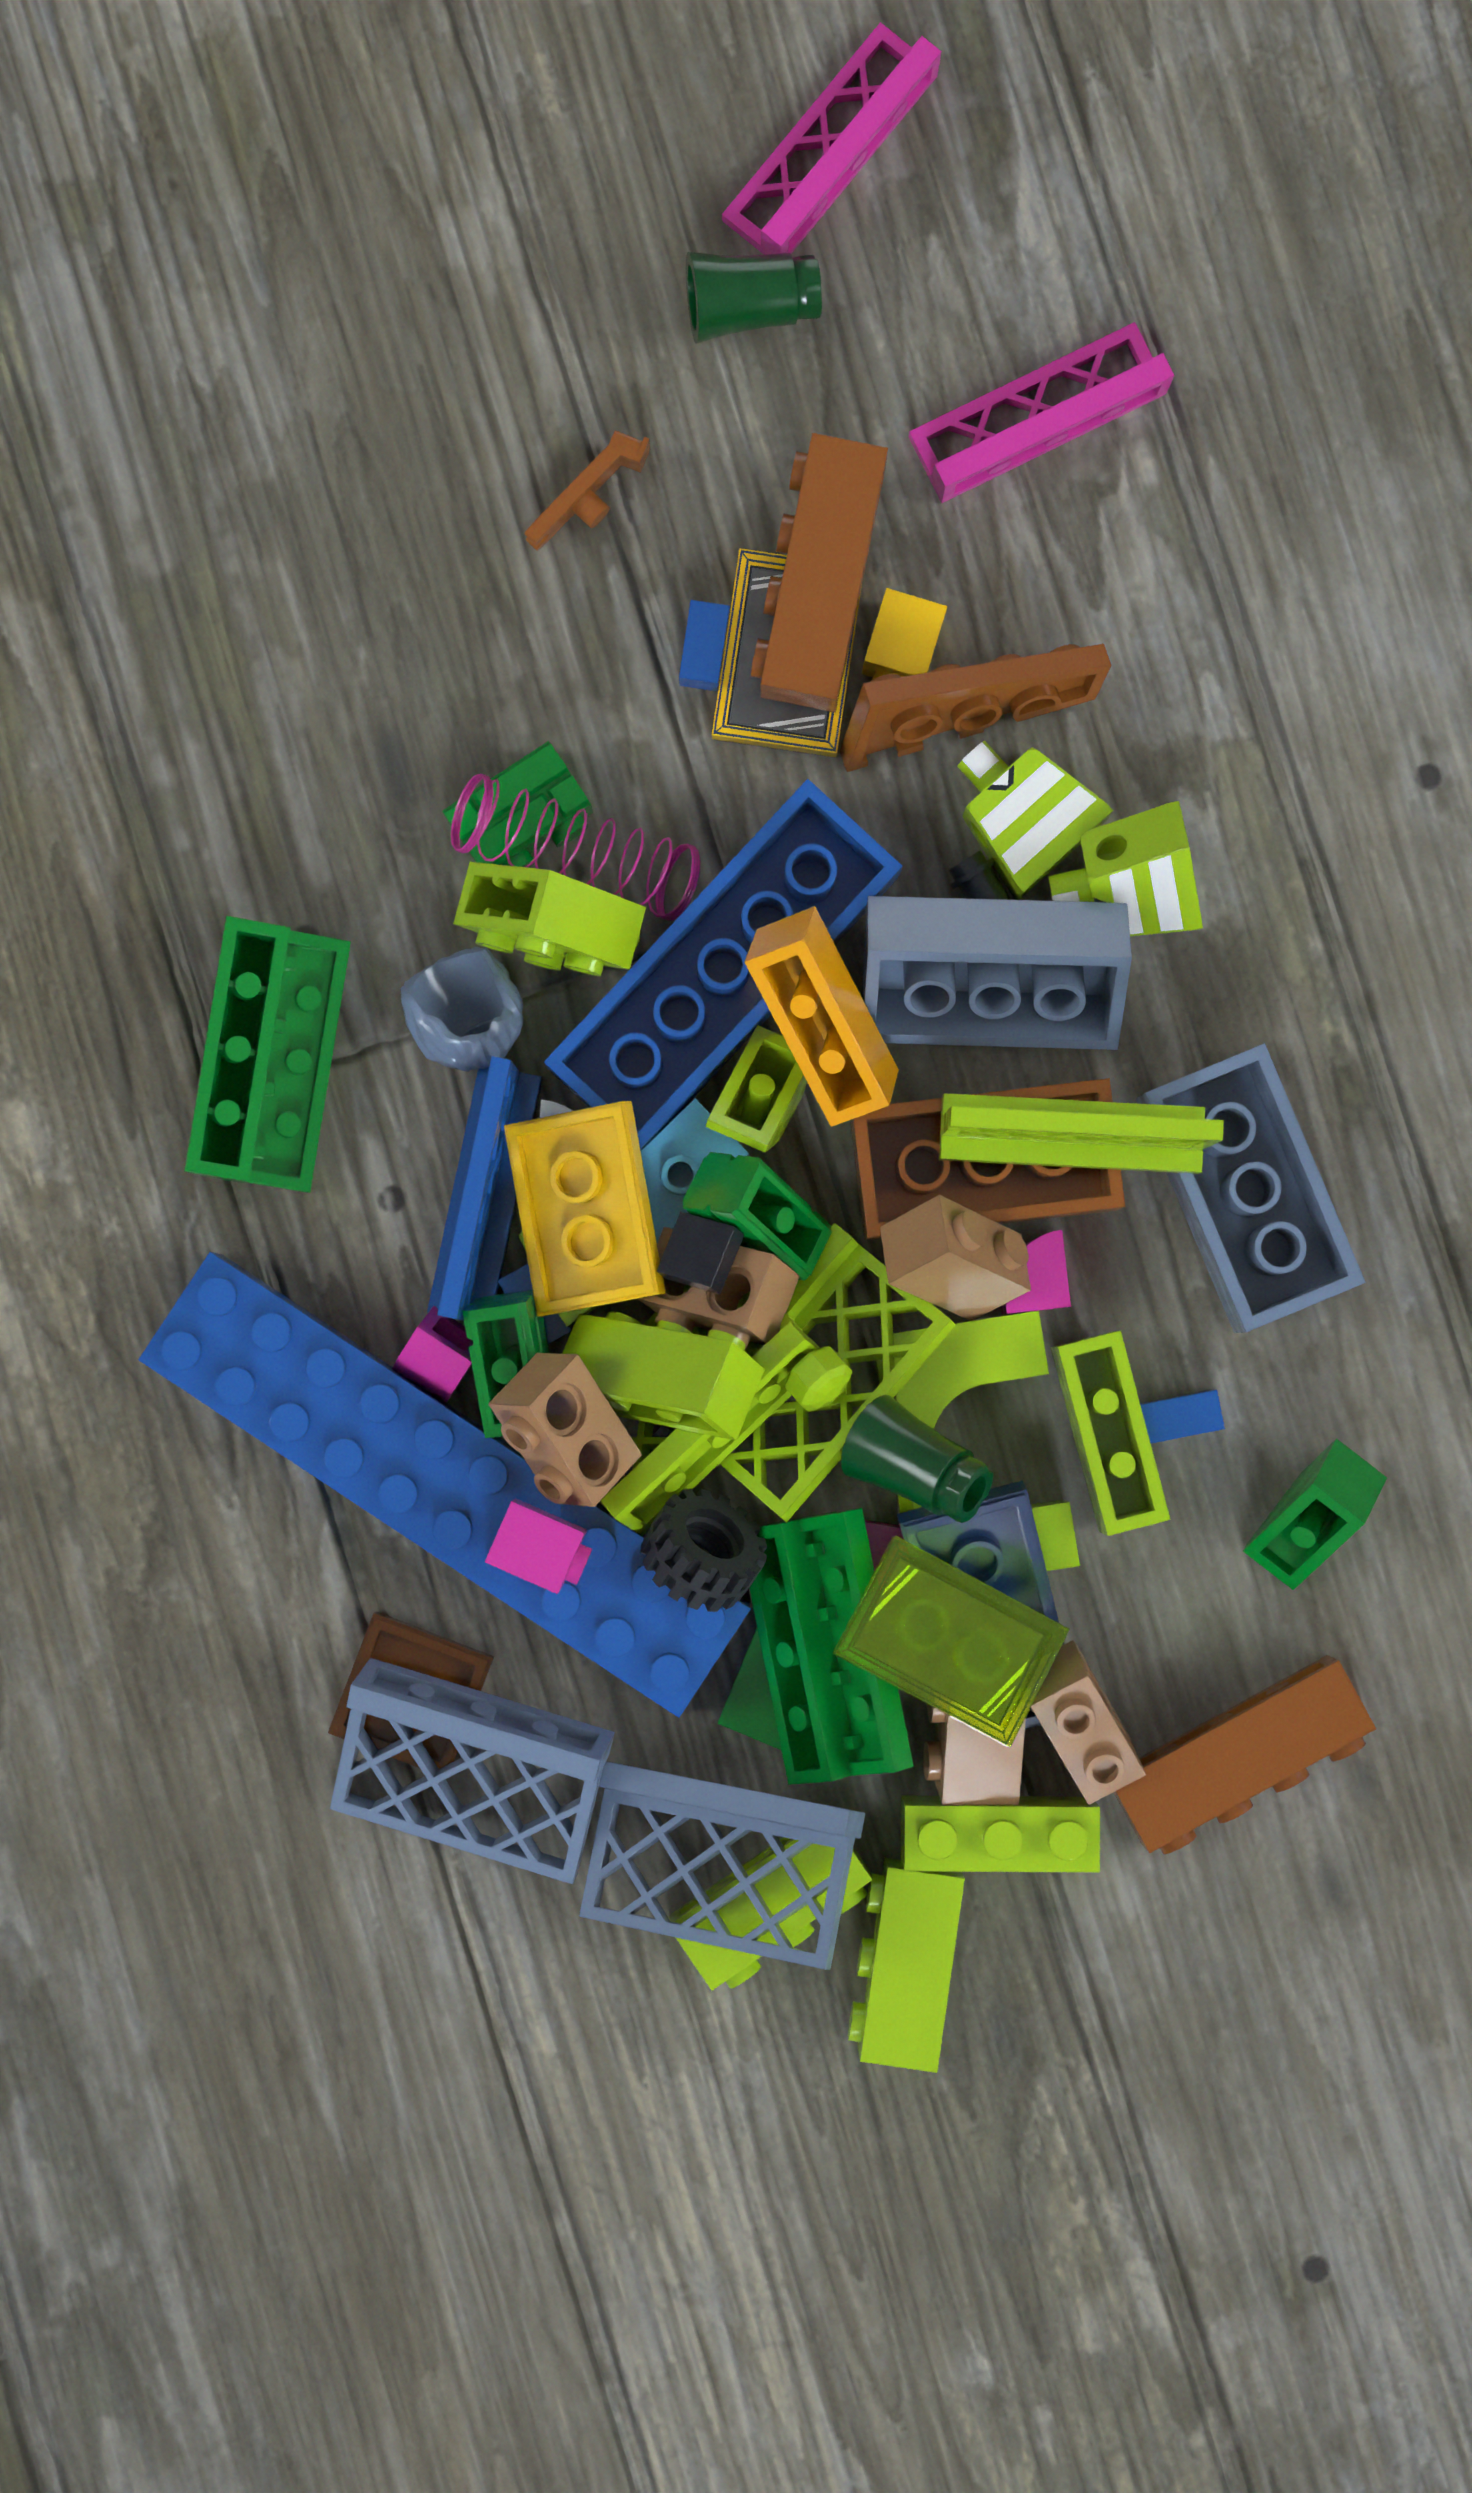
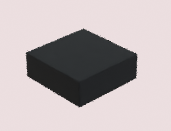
M680 1212L656 1272L665 1279L720 1295L744 1234L734 1226Z

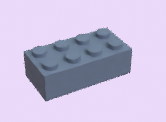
M868 896L861 997L885 1043L1118 1050L1132 960L1127 903Z
M1265 1043L1148 1091L1136 1099L1138 1104L1205 1107V1119L1224 1120L1223 1141L1203 1149L1202 1173L1167 1172V1175L1234 1333L1249 1332L1366 1283Z

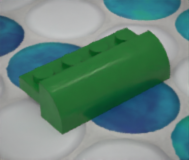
M232 916L225 917L184 1172L239 1183H250L304 1193L311 1192L351 941L290 930L291 927Z
M862 1508L840 1512L833 1511L790 1519L788 1522L780 1521L759 1526L761 1530L757 1537L765 1538L767 1548L764 1554L767 1555V1559L749 1589L788 1785L832 1782L848 1776L895 1773L914 1767L898 1687L835 1653L875 1575ZM876 1578L838 1651L846 1649L878 1587ZM849 1646V1650L859 1654L860 1656L872 1661L873 1663L895 1674V1671L863 1655L862 1653L850 1648ZM846 1650L839 1652L897 1684L895 1676Z

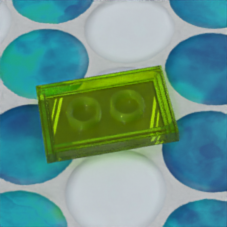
M893 1536L832 1654L1005 1747H1011L1070 1629L906 1540Z

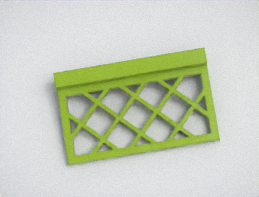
M944 1093L942 1095L939 1160L1199 1174L1202 1173L1203 1149L1223 1141L1224 1120L1205 1119V1107Z
M836 1223L831 1226L832 1233L811 1276L805 1281L798 1280L787 1313L806 1335L816 1324L837 1322L838 1352L836 1353L850 1368V1363L883 1359V1381L873 1392L852 1395L850 1377L844 1392L831 1404L813 1411H807L797 1400L795 1402L783 1403L770 1417L796 1414L797 1446L766 1449L764 1421L753 1432L754 1451L730 1453L720 1463L786 1522L841 1460L847 1435L865 1407L883 1395H889L894 1398L956 1326L949 1317L932 1303L888 1284L886 1266L859 1245L852 1236ZM866 1267L879 1278L880 1303L848 1307V1287ZM891 1289L905 1300L892 1302ZM836 1302V1309L829 1310L831 1306ZM919 1311L933 1322L915 1343L894 1345L893 1314ZM881 1316L882 1347L850 1351L849 1320ZM749 1341L746 1349L762 1348L764 1345ZM903 1357L895 1366L894 1358ZM860 1406L852 1416V1407ZM840 1409L841 1430L830 1442L810 1444L808 1412ZM818 1455V1457L810 1465V1456ZM798 1458V1480L780 1500L767 1488L766 1461ZM754 1463V1476L741 1464Z
M686 1285L683 1290V1294L686 1293L692 1286ZM750 1292L742 1296L738 1302L737 1309L746 1303ZM655 1312L643 1325L656 1327L655 1319L658 1313ZM787 1312L784 1314L781 1322V1330L762 1348L744 1350L765 1371L737 1441L678 1428L668 1437H652L654 1424L639 1421L637 1437L631 1438L642 1455L633 1464V1470L615 1487L613 1486L600 1500L614 1519L643 1536L672 1495L676 1494L679 1496L682 1490L693 1489L792 1396L785 1388L786 1380L792 1368L809 1352L820 1347L801 1330ZM694 1326L692 1331L693 1334L706 1336L707 1330Z

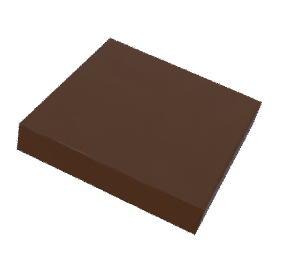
M376 1611L371 1618L328 1733L345 1739L351 1710L346 1707L350 1687L370 1658L482 1691L494 1656ZM369 1714L366 1715L364 1729L378 1750L401 1739L388 1720ZM433 1735L422 1741V1744L439 1769L455 1761L458 1751L450 1739ZM408 1749L392 1756L394 1759L420 1768Z

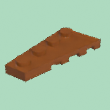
M1075 644L1060 646L1049 653L1025 657L1017 654L1000 656L989 663L965 667L957 664H947L929 673L904 677L897 674H887L877 677L871 682L863 683L840 748L846 772L867 767L868 760L866 755L895 747L898 757L924 750L922 740L955 729L960 739L983 733L984 729L996 723L1002 715L1012 713L1014 720L1020 722L1095 700L1112 666L1105 645L1098 644L1079 647Z

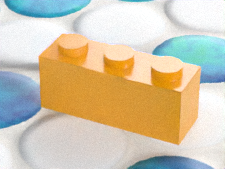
M811 907L758 928L744 963L830 1126L841 1124L889 1106L899 1069L816 907Z

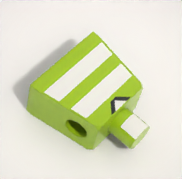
M984 740L957 765L959 770L981 792L965 807L962 815L963 819L989 859L993 857L996 862L993 864L994 868L1016 900H1020L1081 845L1080 837L1085 831L1103 825L1114 811L1101 798L1033 747L1028 749L1009 767Z
M1179 801L1170 802L1085 831L1080 837L1086 868L1048 876L1053 901L1127 903L1130 936L1191 931L1203 928L1191 852Z

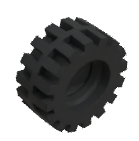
M692 1489L682 1490L679 1496L676 1494L672 1495L643 1537L645 1539L641 1544V1553L646 1555L643 1560L646 1571L656 1572L652 1579L659 1588L666 1585L671 1589L668 1594L669 1597L675 1601L683 1597L687 1599V1607L696 1610L702 1604H705L708 1612H718L721 1606L725 1610L733 1607L752 1585L766 1563L767 1555L764 1554V1551L767 1548L765 1538L757 1537L761 1530L757 1522H748L745 1519L748 1512L741 1506H738L736 1509L732 1508L729 1505L730 1499L721 1494L717 1499L712 1498L710 1490L700 1489L696 1496ZM697 1545L707 1550L711 1555L700 1549Z

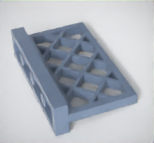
M370 1658L350 1687L346 1707L351 1710L330 1809L573 1884L578 1875L603 1767L610 1754L615 1732ZM369 1714L388 1720L401 1739L378 1750L364 1729L366 1715ZM433 1735L450 1739L462 1758L439 1769L422 1744V1741ZM408 1749L425 1776L402 1787L385 1760ZM360 1750L364 1758L357 1761L358 1753ZM495 1754L512 1758L523 1777L499 1787L483 1763V1760ZM370 1767L388 1793V1795L377 1801L350 1793L353 1776ZM469 1768L486 1795L463 1806L446 1779ZM556 1773H561L584 1780L581 1797L560 1806L544 1779ZM432 1786L449 1813L436 1820L422 1816L409 1797ZM531 1787L547 1814L524 1825L507 1798ZM493 1805L510 1832L498 1838L481 1834L470 1816ZM577 1813L573 1826L568 1817ZM555 1824L569 1846L566 1860L542 1853L531 1835Z
M605 1762L599 1787L605 1789L579 1917L831 1970L855 1838L861 1839L865 1818L864 1812L624 1764ZM620 1804L640 1808L654 1832L628 1850H626L615 1832ZM655 1811L676 1816L663 1824ZM690 1818L701 1820L715 1844L687 1863L669 1833ZM716 1824L735 1827L736 1829L724 1837ZM751 1831L760 1832L764 1835L777 1857L748 1876L730 1846ZM777 1836L799 1841L785 1850ZM660 1841L678 1870L650 1889L633 1859ZM813 1843L834 1847L835 1851L830 1876L810 1889L792 1861V1858ZM612 1848L617 1858L609 1863ZM721 1853L739 1883L711 1902L693 1872ZM783 1865L802 1896L773 1916L756 1889L755 1884ZM624 1867L641 1897L621 1911L600 1907L605 1879ZM684 1879L702 1907V1910L682 1924L669 1920L656 1898ZM827 1891L823 1909L817 1897ZM746 1892L764 1923L744 1937L731 1934L717 1911ZM647 1905L655 1918L635 1913ZM806 1905L809 1906L821 1925L816 1953L794 1948L779 1925ZM708 1918L716 1931L696 1926ZM770 1931L778 1945L759 1941L758 1939Z

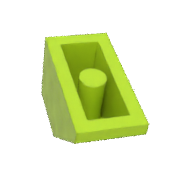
M757 1025L707 1119V1128L765 1153L780 1141L804 1094L807 1084L798 1063L782 1035Z

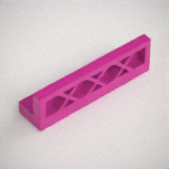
M880 22L722 213V221L764 255L792 254L938 77L942 51L923 36L911 47ZM882 47L900 63L881 85L868 86L866 65ZM859 75L860 87L848 88ZM862 102V109L842 133L828 134L826 114L835 103ZM819 123L821 135L808 136ZM822 148L823 156L802 181L789 182L787 161L794 152ZM780 170L781 183L769 184ZM783 196L782 206L762 230L743 216L756 199Z
M1133 322L909 431L908 437L942 504L1166 395L1175 375L1164 353L1152 357L1136 323ZM1127 344L1137 366L1110 379L1097 375L1103 356ZM1091 361H1094L1091 372L1078 369L1079 367ZM1062 376L1086 385L1083 392L1055 406L1041 403L1047 383ZM1038 388L1034 400L1022 396ZM1003 404L1030 412L1028 419L997 434L984 430L991 410ZM982 415L978 428L965 424ZM947 431L974 439L970 447L939 462L928 442Z

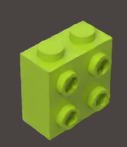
M470 862L453 924L476 932L475 943L480 946L505 953H513L515 946V949L525 953L524 961L527 963L560 971L564 961L563 966L568 969L589 975L601 976L603 966L630 970L634 952L639 943L640 929L646 907L552 870Z

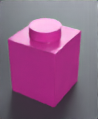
M515 1498L509 1505L485 1563L558 1594L565 1580L575 1585L578 1584L593 1549L581 1544L587 1529Z

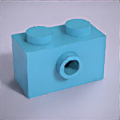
M696 1098L641 1150L657 1243L663 1227L674 1229L680 1212L690 1214L683 1208L682 1200L704 1157L710 1152L731 1154L735 1158L738 1155L749 1156V1153L737 1140L706 1127L710 1113Z

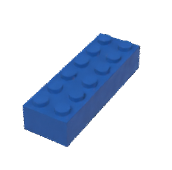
M807 779L544 1061L545 1066L589 1108L620 1101H632L641 1151L690 1103L752 1036L757 1025L761 1026L770 1017L771 1012L744 963L756 930L815 906L836 946L867 912V897L882 896L899 878L903 866Z

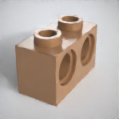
M663 1227L657 1247L660 1261L673 1229ZM740 1246L720 1295L696 1287H691L683 1294L685 1284L663 1277L666 1294L639 1298L638 1300L658 1313L655 1319L656 1323L660 1320L673 1322L691 1332L694 1326L709 1331H724L741 1339L746 1344L744 1349L746 1350L749 1341L765 1345L780 1331L781 1322L784 1314L787 1312L800 1276L774 1254ZM750 1292L746 1303L737 1309L738 1302L742 1296Z
M536 1353L488 1403L502 1424L501 1433L510 1446L521 1453L535 1474L534 1483L536 1487L553 1503L595 1507L642 1455L578 1354Z
M1074 1639L1053 1650L1028 1702L1086 1802L1090 1805L1140 1779L1146 1773L1128 1732ZM1049 1653L1041 1656L1027 1683L1028 1694ZM1036 1660L1031 1662L1024 1676L1025 1681L1027 1680Z

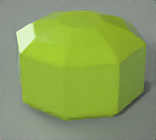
M825 1346L809 1352L792 1368L786 1380L785 1388L807 1411L817 1410L831 1404L844 1392L850 1380L852 1370L830 1346Z

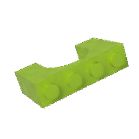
M1039 1310L956 1323V1326L897 1393L894 1399L915 1417L934 1429L945 1407L955 1397L968 1389L984 1384L1049 1374ZM927 1328L893 1333L894 1345L915 1343ZM903 1357L894 1358L895 1366ZM883 1359L875 1360L879 1384L883 1381ZM896 1494L900 1513L921 1508L918 1504ZM1062 1499L1031 1504L1046 1570L1052 1571L1080 1566L1070 1502Z

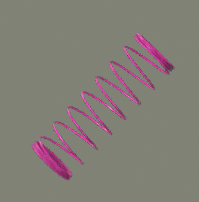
M476 774L468 781L456 805L451 826V844L455 851L461 853L470 852L477 844L479 854L485 861H495L506 852L509 865L514 866L510 861L508 849L517 837L529 805L527 788L520 791L511 808L507 822L505 849L495 858H486L482 854L479 840L496 808L500 784L498 779L491 780L488 775ZM483 779L485 791L478 813L477 824L468 842L461 848L459 836L463 814L472 792ZM494 782H496V783H497V790H496V796H495L494 804H493V807H492L493 794H494L493 784H494ZM523 792H526L523 816L514 836L508 844L510 823L514 809ZM556 798L548 802L540 817L535 836L534 859L525 866L527 868L535 863L536 868L539 869L537 859L549 842L558 815ZM555 802V815L545 843L537 854L538 836L543 818L550 804ZM584 808L578 810L574 815L565 838L562 856L563 869L559 872V874L563 873L565 876H567L565 869L575 857L584 837L587 825V813ZM583 811L584 824L575 851L565 865L569 835L575 819ZM613 818L605 821L596 838L591 860V879L586 883L589 885L592 882L593 887H595L594 879L603 868L613 846L616 833V823ZM609 821H612L613 833L609 848L603 862L594 874V859L599 838L604 827ZM641 827L635 829L629 836L622 854L619 869V889L613 893L616 895L620 892L621 898H624L622 889L633 875L641 857L644 845V832ZM640 830L641 845L633 869L622 884L621 876L626 851L632 837ZM669 837L662 839L657 845L648 870L646 884L647 899L639 904L643 905L648 902L650 911L656 917H661L667 921H674L690 904L700 874L699 851L694 845L688 843L681 844L672 852V841ZM668 840V859L660 874L658 884L649 895L650 876L655 857L663 842ZM686 849H690L692 866L686 891L679 904L672 911L665 914L664 896L669 875L681 853ZM655 893L657 913L652 909L650 898Z

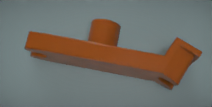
M615 430L607 447L525 531L526 541L538 551L574 514L590 528L598 525L607 515L610 507L595 492L621 466L641 473L650 451V439L644 437L643 441Z

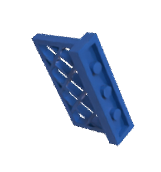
M492 1056L490 1066L484 1069L479 1068L477 1071L427 1313L435 1306L438 1308V1316L464 1320L462 1311L476 1298L498 1295L500 1286L498 1280L502 1276L517 1204L504 1125L535 1119L543 1081L541 1076L519 1072L514 1063L509 1059Z

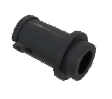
M981 850L948 870L955 881L950 886L953 890L959 887L966 899L1011 900L991 868L996 862L993 857L987 861Z

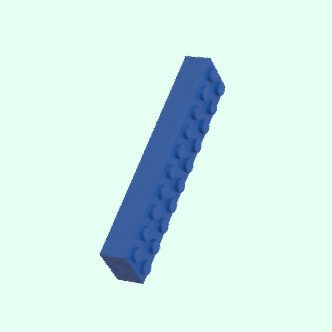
M209 1252L138 1359L678 1718H680L751 1609L750 1603L743 1598L727 1610L721 1606L718 1612H708L705 1604H702L696 1610L687 1607V1599L680 1597L678 1601L669 1597L668 1594L671 1589L666 1585L659 1588L652 1580L656 1572L646 1571L643 1560L646 1555L641 1553V1544L645 1539L643 1538L644 1535L641 1536L614 1519L610 1512L599 1503L595 1507L553 1503L536 1487L534 1483L535 1474L521 1453L499 1437L485 1438L483 1426L392 1369V1366L222 1254ZM515 1498L587 1529L581 1544L593 1550L577 1585L565 1580L562 1589L556 1594L485 1563L512 1500Z

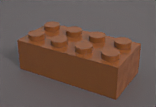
M1110 1078L970 1094L1113 1102ZM942 1098L894 1103L850 1120L864 1240L881 1238V1226L938 1195L950 1199L999 1224L1116 1211L1126 1207L1121 1170L939 1160Z

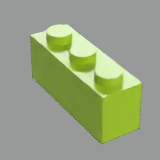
M609 1311L606 1318L579 1313L562 1353L579 1355L618 1417L736 1441L765 1371L759 1363L744 1351L746 1344L738 1337L727 1332L710 1330L707 1336L693 1334L676 1323L664 1320L658 1321L656 1327L642 1325L639 1321L628 1315Z
M1121 1330L1050 1347L1098 1531L1106 1536L1171 1520Z
M901 1795L900 1860L904 1871L1100 1873V1806L1096 1802L1088 1805L1084 1797L1020 1796L1019 1805H942L939 1796Z
M784 1837L779 1839L785 1850L799 1841ZM813 1843L792 1858V1861L810 1889L830 1876L835 1851L834 1847ZM769 1846L742 1866L748 1876H750L777 1856L771 1846ZM854 1846L841 1914L866 1897L868 1893L863 1886L872 1881L869 1868ZM783 1865L755 1884L756 1889L773 1916L802 1896ZM732 1871L706 1889L705 1892L711 1902H713L736 1886L739 1881ZM827 1891L817 1897L823 1909ZM746 1892L717 1911L731 1934L744 1937L764 1923ZM693 1898L671 1913L669 1920L682 1924L702 1910V1907L697 1899ZM806 1905L779 1925L792 1946L795 1947L814 1932L815 1929L811 1922L816 1917L809 1906ZM708 1918L696 1926L716 1931ZM770 1931L758 1939L759 1941L778 1945ZM676 1938L711 1991L726 1982L730 1989L735 1988L752 1977L762 1967L757 1960L762 1956Z
M885 1858L882 1875L871 1873L872 1881L869 1882L866 1912L876 1913L877 1915L873 1939L865 1937L861 1939L857 1976L866 1977L867 1985L864 2003L855 2001L852 2003L848 2041L858 2042L860 2062L937 2073L965 1878L962 1872L904 1871L901 1860Z

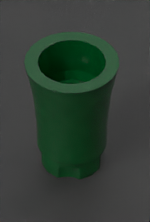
M687 252V302L692 335L696 344L738 332L766 327L795 325L797 319H817L821 317V275L818 259H815L814 255L792 257L791 253L716 255Z
M889 1395L880 1396L865 1407L852 1425L842 1450L841 1467L846 1476L881 1487L918 1504L935 1515L945 1514L960 1523L969 1521L977 1514L981 1503L988 1496L993 1483V1472L988 1470V1466L985 1463L975 1459L972 1451L946 1438L919 1420Z

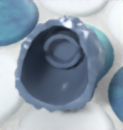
M467 948L451 956L440 958L433 965L426 966L423 971L404 982V986L400 988L401 1003L408 1030L425 1057L443 1066L466 1072L487 1068L490 1065L492 1056L504 1058L508 1054V1051L512 1048L520 1034L523 1022V1001L517 987L509 978V972L493 956L488 948Z

